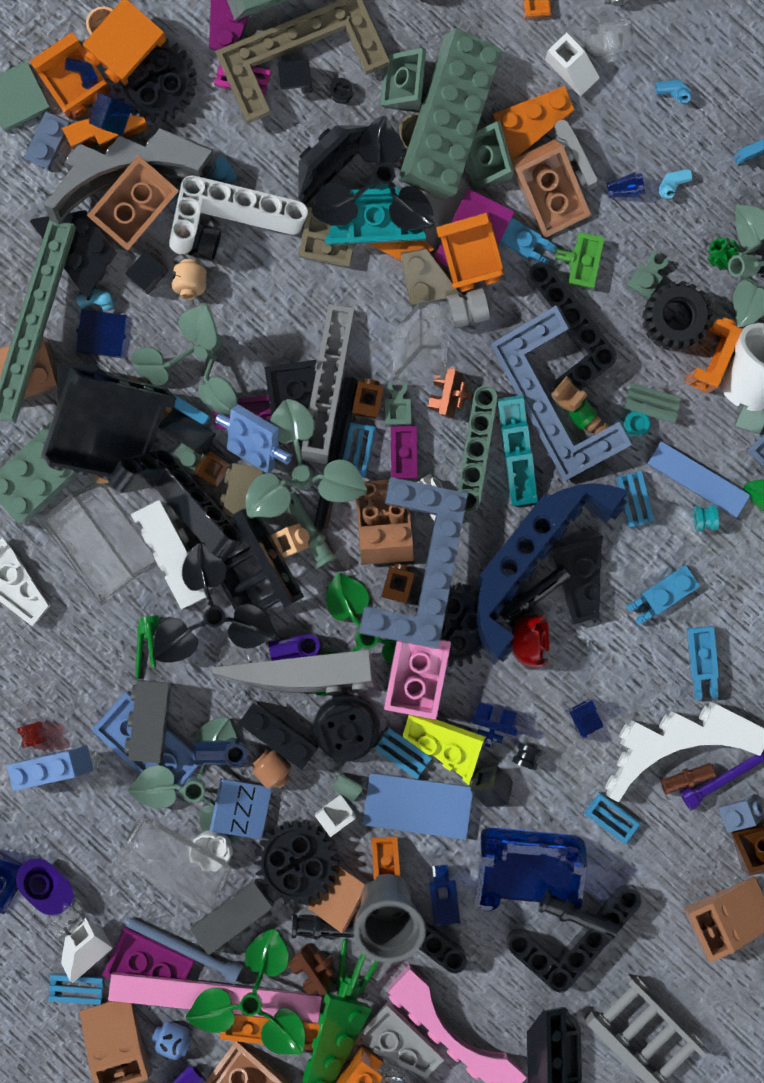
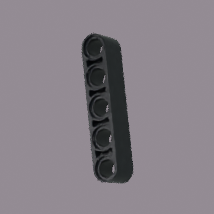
M423 919L425 937L419 950L448 972L453 974L462 972L467 965L466 954L462 947ZM433 937L441 941L440 946L435 949H431L426 945L427 941ZM454 953L462 957L461 961L456 965H452L447 961L448 957Z

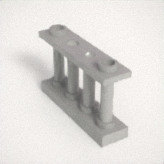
M629 974L625 976L626 981L631 987L603 1015L600 1014L597 1017L591 1011L584 1018L587 1025L645 1083H667L666 1079L694 1051L703 1059L707 1055L702 1048L705 1045L704 1042L694 1032L689 1035L646 992L648 986L638 976L635 979ZM640 995L649 1006L622 1034L618 1033L615 1035L609 1029L612 1026L610 1023ZM658 1013L668 1025L641 1052L637 1051L634 1054L628 1048L630 1045L629 1041ZM677 1032L687 1043L659 1071L656 1070L653 1073L647 1067L649 1064L648 1060Z

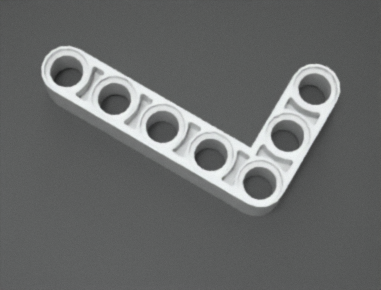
M187 176L181 184L169 246L178 254H186L191 251L200 213L295 235L302 230L308 209L302 202L198 176Z

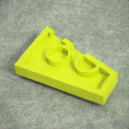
M409 714L402 737L425 754L437 758L443 763V767L449 771H455L463 777L462 780L470 785L485 737L436 719Z

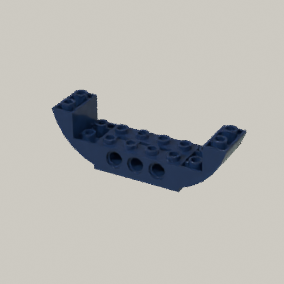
M593 483L565 488L550 496L544 494L482 571L477 584L481 588L477 603V624L483 647L494 665L499 660L504 662L514 647L512 644L514 635L495 622L503 612L505 606L503 603L506 599L511 602L517 595L522 585L520 583L521 580L527 581L532 576L538 564L536 561L538 559L543 561L547 557L554 544L552 541L554 539L559 541L570 524L568 522L570 519L575 521L583 511V507H585L605 523L610 518L616 520L628 502L624 499L628 492L626 489ZM536 529H543L546 533H540ZM520 549H527L531 553L524 554L520 551ZM504 569H511L515 574H507L504 572Z

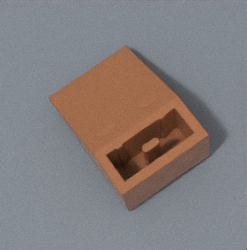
M389 479L363 481L367 492L356 499L361 565L414 561L410 510L385 504Z
M755 876L683 908L701 950L710 963L737 951L764 933V896Z
M109 1001L80 1010L79 1013L93 1083H139L149 1080L152 1067L133 1003Z

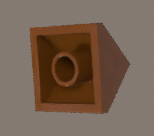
M764 823L733 831L732 837L742 871L749 876L763 873Z

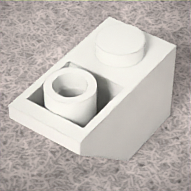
M568 33L563 35L547 51L545 61L580 97L599 80L600 77L586 52Z
M86 918L81 921L83 923L80 926L78 924L70 931L71 935H65L61 964L72 983L113 949L104 930Z

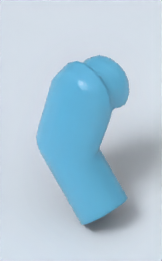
M685 169L666 174L659 186L660 196L665 199L673 198L679 184L692 182L691 170Z
M100 289L93 290V296L89 301L86 300L83 294L75 297L80 309L93 303L101 305L104 311H109L115 306V302L112 300L113 296L109 292Z

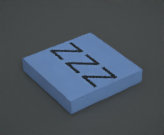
M220 778L210 831L262 839L272 788L267 789L264 785Z

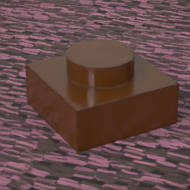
M206 451L193 473L213 487H218L230 464L211 451Z

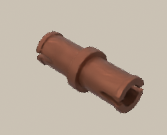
M709 762L691 770L685 768L679 774L660 779L663 792L665 795L684 788L692 789L695 784L715 779L716 776Z

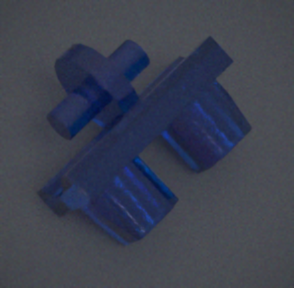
M479 702L475 713L470 715L469 721L472 724L489 728L488 731L481 729L477 731L478 735L485 737L484 747L490 748L492 741L502 743L503 736L494 734L495 731L516 737L518 730L515 727L517 720L516 712L503 709L500 721H494L490 719L494 706Z

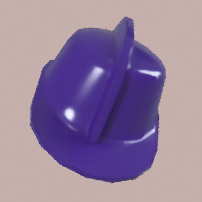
M39 858L30 859L19 868L16 876L17 888L23 897L38 911L53 916L63 913L70 907L74 896L73 888L69 881L51 863Z

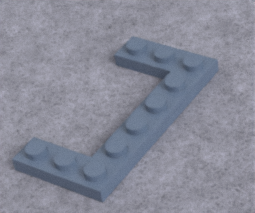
M556 305L490 345L518 396L523 395L525 410L561 477L566 481L634 443L624 424L620 421L577 445L575 444L527 353L571 329L559 305Z
M390 477L385 499L386 505L436 515L416 617L365 606L359 634L432 649L439 648L468 493Z

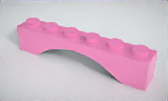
M410 964L388 986L389 999L398 1008L403 1006L409 1011L408 1017L418 1026L423 1024L429 1030L427 1032L429 1037L437 1044L442 1042L448 1048L447 1053L456 1062L461 1060L468 1066L466 1068L467 1072L474 1079L478 1080L481 1078L485 1083H522L527 1078L525 1071L506 1053L491 1052L477 1048L455 1035L442 1021L435 1009L430 994L429 981Z

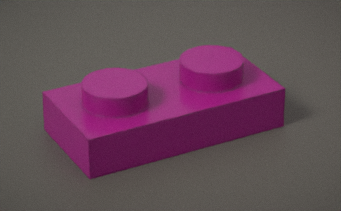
M391 426V477L417 479V426Z

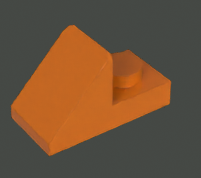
M397 836L371 838L374 880L377 876L383 874H393L400 877Z

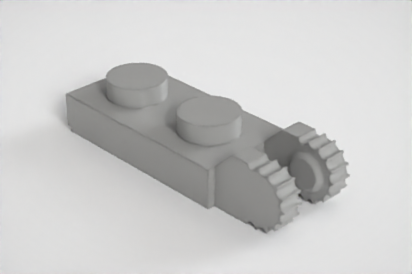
M565 119L559 120L554 127L555 136H557L556 138L559 143L566 145L564 149L569 162L574 161L578 169L575 175L581 186L586 185L589 191L597 186V178L571 126H569Z

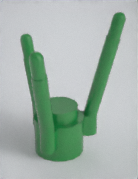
M159 615L139 618L140 625L136 626L138 634L135 666L136 679L140 678L143 635L144 639H148L151 668H156V660L153 659V638L157 627L162 623L160 622Z
M344 938L342 941L339 974L335 984L339 987L337 996L357 1001L359 994H363L365 986L380 962L374 961L361 982V979L358 977L366 955L361 953L353 975H346L344 978L348 940Z

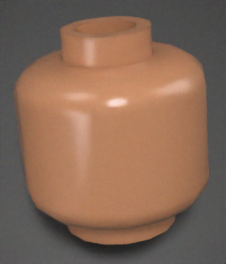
M268 750L264 751L252 763L254 765L253 775L267 789H271L274 786L280 789L291 778L288 775L291 770L290 763L274 750L271 752Z

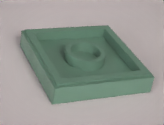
M27 61L0 74V125L4 132L51 110Z

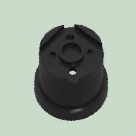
M349 693L338 694L327 699L318 708L313 720V734L316 743L325 754L336 760L353 761L368 754L376 745L380 734V720L375 708L363 697ZM351 714H354L356 718L355 720H351L349 716ZM329 722L334 723L333 728L328 727ZM360 735L363 736V741L361 742L357 740V737ZM340 743L342 748L336 749L335 745Z

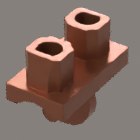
M448 368V371L435 372L433 383L437 387H443L444 390L442 397L431 395L428 403L429 409L438 412V414L446 418L454 419L455 409H463L465 400H473V394L467 393L468 383L461 382L463 373L453 368Z
M309 943L302 946L288 964L293 974L297 975L304 971L308 976V979L302 983L303 989L308 996L316 993L322 996L328 992V988L335 982L331 977L334 971L330 967V964L335 960L334 957L329 955L324 958L320 950L315 953Z

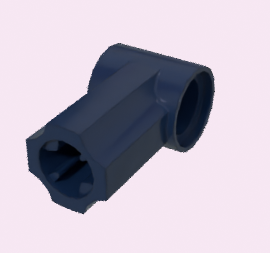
M238 738L219 741H195V765L228 764L231 767H240L247 761L248 753L246 747ZM235 747L241 749V753L237 757L228 756L230 749Z

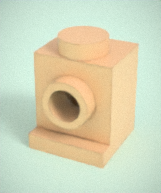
M300 523L270 535L283 559L309 548V533L305 528L301 527ZM278 538L281 539L285 552H283Z

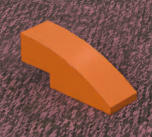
M131 115L93 117L62 128L73 151L79 143L89 147L97 142L104 151L119 136L129 139L149 129L144 117Z

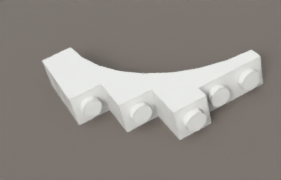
M710 702L709 706L705 705L699 715L701 720L699 725L671 711L669 715L666 714L659 725V728L662 729L660 734L631 720L630 724L626 723L619 736L622 738L620 744L629 749L627 753L623 752L617 762L619 769L615 776H610L605 786V789L608 790L606 795L619 802L629 785L643 770L660 758L681 749L699 745H724L741 748L761 756L764 750V728Z

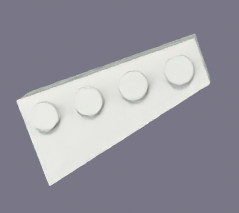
M158 500L132 513L131 516L134 522L140 521L143 527L141 535L150 548L153 547L155 551L153 553L154 559L161 571H165L167 575L165 580L180 608L185 609L205 599L206 596L203 588L198 591H192L183 582L182 566L190 551L186 544L190 540L184 528H178L175 522L178 516L170 505L167 506L166 502Z

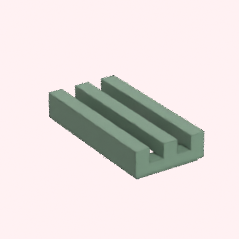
M631 383L624 408L675 423L681 397Z

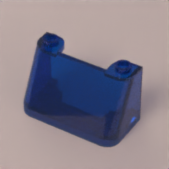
M486 828L482 830L479 843L474 909L483 911L495 910L500 906L501 899L540 903L547 889L551 891V894L564 900L567 898L571 899L574 905L581 908L588 870L584 840L578 836L504 828Z

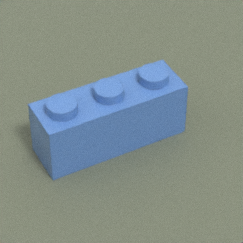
M88 745L28 758L6 765L13 791L70 779L94 771Z

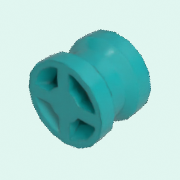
M716 504L709 505L708 508L694 506L693 522L696 532H701L706 528L711 530L719 529V514Z

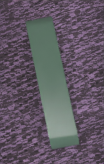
M490 386L479 387L473 395L457 491L472 495L475 499V505L470 509L465 508L464 513L474 512L479 507L497 403V393ZM486 392L490 394L492 402L489 405L480 404L478 401L480 393ZM477 418L485 419L488 424L487 429L484 431L476 430L473 425L474 420ZM473 443L480 444L483 447L482 456H472L469 451L470 445ZM468 469L478 471L479 480L477 482L471 483L466 480L465 472Z

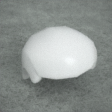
M209 829L199 834L193 840L190 846L192 860L199 861L204 869H219L228 864L233 855V848L227 835L212 832Z

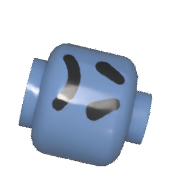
M166 1021L163 1027H156L151 1041L156 1043L155 1052L172 1060H178L180 1056L185 1057L192 1036H189V1029L172 1021Z

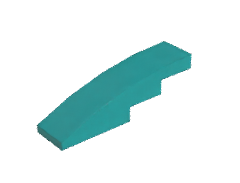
M519 395L498 398L497 405L511 505L518 506L537 503L533 455L530 447L524 397Z

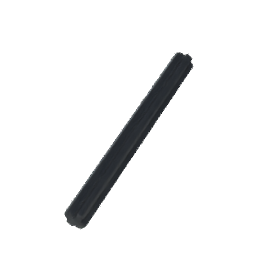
M346 377L344 381L328 463L343 459L359 382L356 378ZM321 495L314 525L318 529L326 530L329 525L333 502L327 501Z

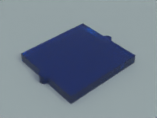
M81 309L79 328L76 329L78 333L76 352L122 358L124 339L127 338L125 334L127 315Z

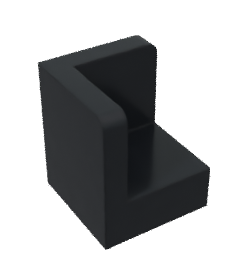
M309 59L278 62L279 81L282 90L301 88L302 94L312 93Z
M145 250L127 270L126 275L148 295L168 271Z
M499 766L476 768L470 791L486 807L508 805L513 782Z

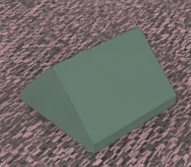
M419 48L387 55L390 65L384 67L380 106L420 111L426 49Z
M496 121L475 133L466 161L473 190L512 180L514 168L500 121Z

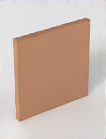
M335 865L333 869L337 870L339 874L330 876L335 884L332 886L325 884L329 892L323 894L318 891L320 899L316 901L312 898L307 908L339 932L344 933L361 901V892L366 884L339 865Z

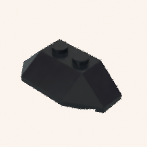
M336 125L332 130L328 128L319 136V142L313 148L309 146L302 152L299 157L301 159L299 161V202H302L304 205L309 203L323 186L328 184L359 154V140L369 125Z
M566 1007L543 1010L527 1031L528 1083L582 1082L581 1028Z

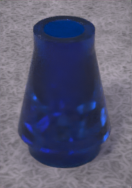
M633 172L606 183L609 198H639V195L646 194L642 173L636 174Z

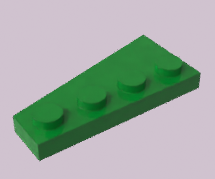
M329 993L325 994L324 1002L326 1005L324 1013H320L318 1020L320 1028L317 1037H314L312 1042L313 1053L311 1059L307 1061L302 1083L335 1082L372 1010L367 1003Z

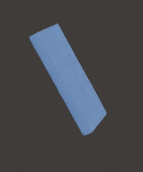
M126 691L93 727L92 731L139 774L147 767L162 765L173 772L175 777L174 784L182 786L200 765H195L194 751L168 727L166 729L163 761L160 764L128 760L129 753H125V742L127 737L131 738L132 727H128V716L130 711H134L135 701H131V693Z
M370 772L363 825L466 840L473 795L470 791L471 786Z

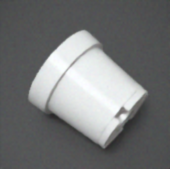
M754 323L742 330L735 346L736 353L722 379L721 388L724 395L733 404L739 406L741 403L748 406L746 410L760 411L764 409V323Z

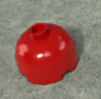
M545 615L524 616L512 628L511 634L514 635L512 641L514 645L512 650L513 656L519 663L525 666L546 667L548 658H543L544 651H549L550 647L548 622H543L546 618Z

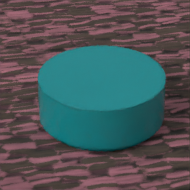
M633 411L625 417L624 426L630 436L640 437L649 431L651 421L648 415Z

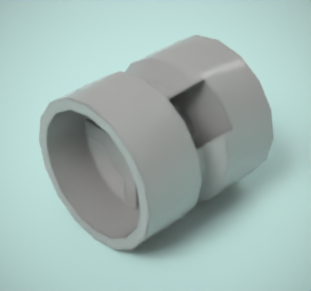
M482 287L468 290L464 296L461 293L446 296L448 311L454 329L468 326L471 320L475 324L490 320L488 304Z

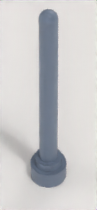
M130 917L125 921L126 927L222 973L221 976L228 983L234 985L242 970L243 965L235 961L233 963L229 961L227 963L222 962Z

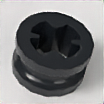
M336 78L330 84V95L334 102L345 104L351 100L353 88L351 82L346 78ZM341 85L343 89L348 88L349 91L345 90V96H341L340 93L335 94L334 91H337V86Z

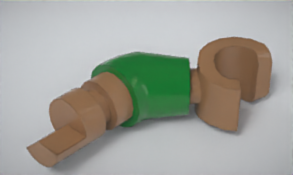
M567 376L552 392L551 396L554 401L568 411L572 422L581 430L585 429L588 433L592 431L594 436L610 427L606 422L603 424L600 422L601 418L597 415L598 411L585 399L587 394L583 391L580 392Z

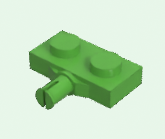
M579 232L572 252L556 249L554 260L569 262L570 274L568 285L594 289L605 237Z

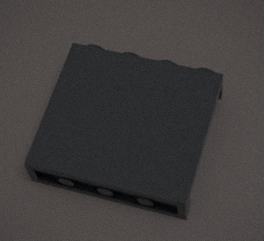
M70 367L41 455L48 466L54 470L63 471L65 468L73 470L80 475L86 476L90 473L108 480L122 458L150 452L165 408H174L177 398L166 388Z

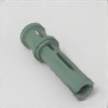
M293 492L290 495L294 505L290 502L288 511L295 523H300L301 527L305 528L309 533V548L306 550H310L317 561V569L322 568L337 559L338 556L331 552L325 541L327 537L323 533L319 534L300 501L297 492Z

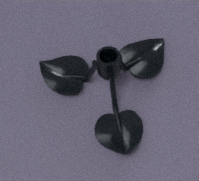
M382 116L372 122L359 140L358 149L361 158L366 162H376L377 167L371 175V180L351 197L349 189L341 183L333 182L323 186L319 190L311 209L312 216L321 223L330 226H343L353 221L358 213V208L353 201L370 187L374 186L378 190L390 189L395 201L389 206V216L393 224L398 228L411 231L433 226V209L421 190L413 186H405L401 189L399 195L396 194V185L393 183L395 170L390 164L396 162L401 156L403 147L399 134L392 127L386 116Z
M202 543L195 545L187 554L182 566V579L187 588L192 591L204 589L208 606L202 612L203 621L188 628L180 619L174 618L163 621L157 627L154 635L153 659L156 661L170 663L190 657L196 651L199 644L198 638L191 631L206 625L217 628L224 622H231L228 627V636L234 645L244 649L257 647L265 642L274 640L276 637L272 622L257 606L251 604L239 605L234 611V618L226 617L223 609L213 603L208 587L214 588L223 582L226 576V566L222 559L215 557Z

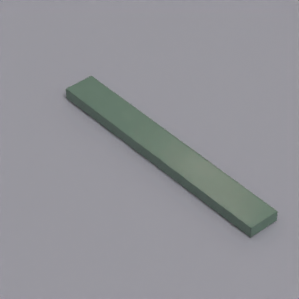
M49 219L0 376L1 421L14 424L17 422L75 234L76 227L74 224L66 222L57 224Z

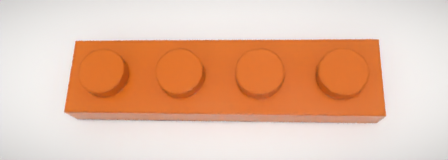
M234 1014V1024L228 1030L221 1032L220 1040L263 1044L261 1029L270 1020L265 1017H249ZM302 1021L305 1030L304 1049L313 1050L311 1047L314 1037L318 1035L320 1025L315 1022Z

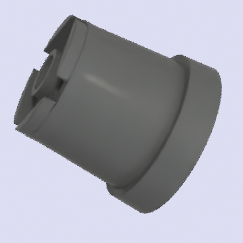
M379 875L374 881L368 882L361 892V905L354 924L356 945L364 955L378 962L394 963L411 957L421 947L425 937L423 918L415 904L413 890L406 884L403 878L397 875Z

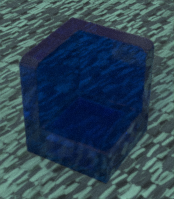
M98 93L89 123L100 129L123 135L133 106L119 99Z
M587 699L566 710L582 740L587 739V735L603 727V723L596 712L597 708L591 699Z

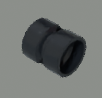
M198 222L193 247L186 254L191 256L195 252L198 258L212 262L219 247L221 229L209 225L201 228Z

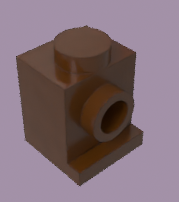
M364 379V383L358 382L352 415L378 420L384 386H379V381ZM372 395L374 400L372 403L367 404L364 402V397Z
M398 563L395 564V568L389 567L381 597L407 604L415 573L410 572L411 567ZM395 578L403 580L402 587L396 588L393 581Z

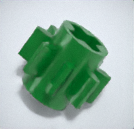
M728 237L718 238L710 244L707 250L710 256L707 260L712 267L717 266L719 270H727L730 259L733 256H737L741 248L735 240L730 241Z

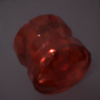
M42 721L16 728L17 734L21 735L22 738L20 743L22 749L47 741L46 735L42 734Z

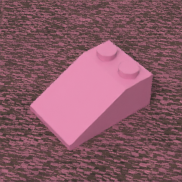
M440 639L438 649L396 642L384 710L436 719L451 641Z

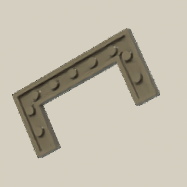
M362 0L336 1L215 51L246 124L270 115V109L251 69L252 67L344 29L365 75L390 65L387 54Z

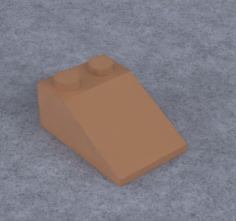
M554 139L512 160L515 180L544 238L591 216L565 149L557 140Z
M138 155L87 216L129 251L179 190Z
M45 336L42 338L24 399L58 390V372L49 341ZM10 345L0 348V376Z
M235 1041L205 1083L292 1082L243 1044Z

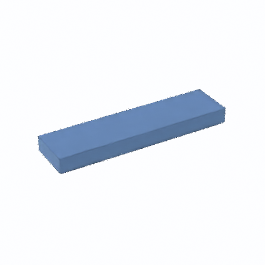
M662 441L659 442L647 462V465L713 505L716 504L718 508L735 518L738 517L750 497L748 493Z

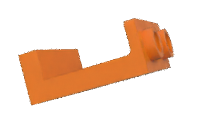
M121 0L82 45L87 52L85 57L95 66L98 64L102 65L106 69L104 73L116 84L120 81L125 86L128 83V76L156 45L161 47L167 39L165 33L128 0Z
M73 32L29 60L68 119L82 115L86 111V107L94 102L99 103L108 96V92L111 91L108 83L96 66L85 57L86 52Z
M490 213L480 214L436 227L438 237H441L453 281V289L459 287L460 292L476 288L474 283L484 280L485 285L501 281L500 276L506 273Z
M723 318L722 320L717 319L710 325L707 332L720 338L707 370L705 371L697 367L687 375L685 384L705 393H710L718 388L743 330L737 327L735 321Z
M361 1045L334 1083H380L382 1074L377 1070L383 1064V1059L364 1045Z

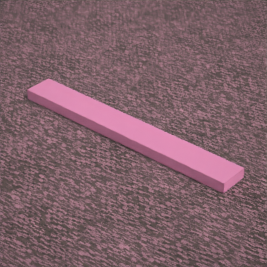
M112 972L108 1001L191 1009L196 998L206 989L215 987L225 990L230 996V1005L240 1004L243 996L252 992L254 987ZM267 988L258 989L257 994L260 995L263 1002L261 1009L273 1017L279 1009L287 1008L294 1011L301 1021L318 1023L321 1004L320 994L308 996L304 992ZM232 1010L234 1014L244 1015L241 1010Z

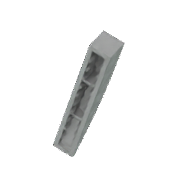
M328 305L309 412L314 420V432L311 438L303 440L301 456L304 461L328 463L354 308Z
M369 650L212 667L213 674L219 679L275 691L326 692L327 695L341 694L342 690L352 689L353 692L367 691L368 687L374 686L372 655Z

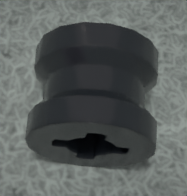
M519 742L517 746L519 751L513 757L512 762L536 771L538 767L537 759L542 756L543 750Z

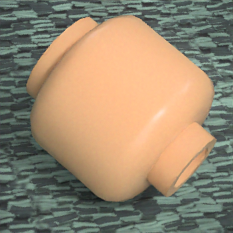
M181 260L173 269L172 289L182 299H195L196 296L203 294L206 289V269L197 260Z

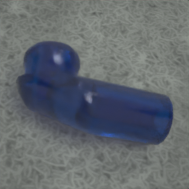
M69 57L66 59L65 70L79 73L83 82L81 85L84 89L89 90L98 83V76L91 63Z

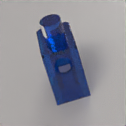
M448 865L432 866L434 882L429 883L433 926L459 924L460 915L456 881L449 879ZM441 887L447 888L448 898L445 900L439 899L438 889Z

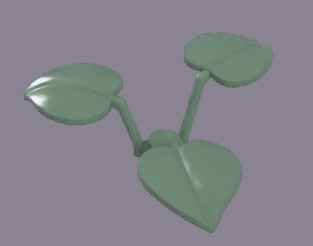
M737 204L735 205L737 235L741 246L747 251L733 256L729 261L728 269L732 276L740 277L742 280L736 286L733 295L735 322L737 327L754 324L764 316V288L758 287L759 282L750 277L754 276L760 270V267L764 266V261L760 262L754 255H750L762 247L761 241L764 240V210L756 206Z
M207 303L187 310L179 318L181 333L188 341L195 342L192 348L169 362H164L163 354L153 347H142L131 356V362L138 374L146 382L155 386H161L170 378L166 367L172 366L194 352L201 360L209 359L203 377L205 383L198 388L199 396L203 403L210 410L222 413L223 415H230L231 409L237 404L239 405L237 393L228 380L220 376L209 378L214 361L217 359L215 353L223 346V340L217 333L216 325Z
M290 399L284 400L273 413L270 424L279 428L278 441L280 443L288 444L294 441L298 466L292 472V481L283 480L279 483L278 478L272 473L262 474L254 479L246 495V512L248 517L272 518L283 514L289 508L291 502L290 492L284 487L285 485L296 487L299 490H308L313 483L322 480L318 486L319 494L327 501L336 503L352 501L363 496L367 492V488L358 469L352 463L346 460L332 461L326 465L324 475L319 474L315 477L312 470L308 466L303 465L298 440H307L312 437L314 420L310 412L302 404Z
M222 717L207 722L196 733L194 745L195 741H219L237 738L231 720L227 717ZM237 747L230 749L228 756L233 757ZM153 765L143 770L128 788L130 795L137 801L157 809L169 807L175 802L176 792L174 789H178L180 793H183L185 799L189 802H208L209 805L204 806L200 812L199 822L204 831L210 829L216 800L213 801L212 798L204 796L206 785L202 778L208 765H202L198 776L187 780L185 786L174 784L175 777L169 768L162 765ZM225 834L229 837L230 841L236 842L239 839L237 835Z

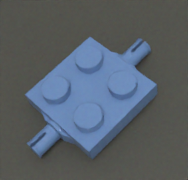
M238 404L231 409L230 418L222 413L217 415L215 422L227 429V450L266 473L274 469L276 458L285 464L291 461L292 454L284 451L279 446V428Z

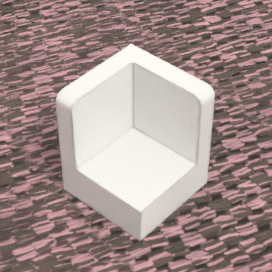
M339 795L315 813V817L331 837L356 819V814L344 797Z

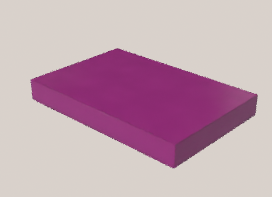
M468 188L451 223L480 214L490 213L496 240L499 245L515 211ZM441 242L434 260L449 267Z
M125 926L102 975L111 979V973L117 972L187 980L196 960Z

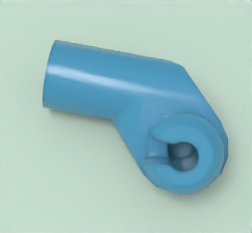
M681 80L655 82L656 95L670 94L682 104H687L692 99L691 90Z

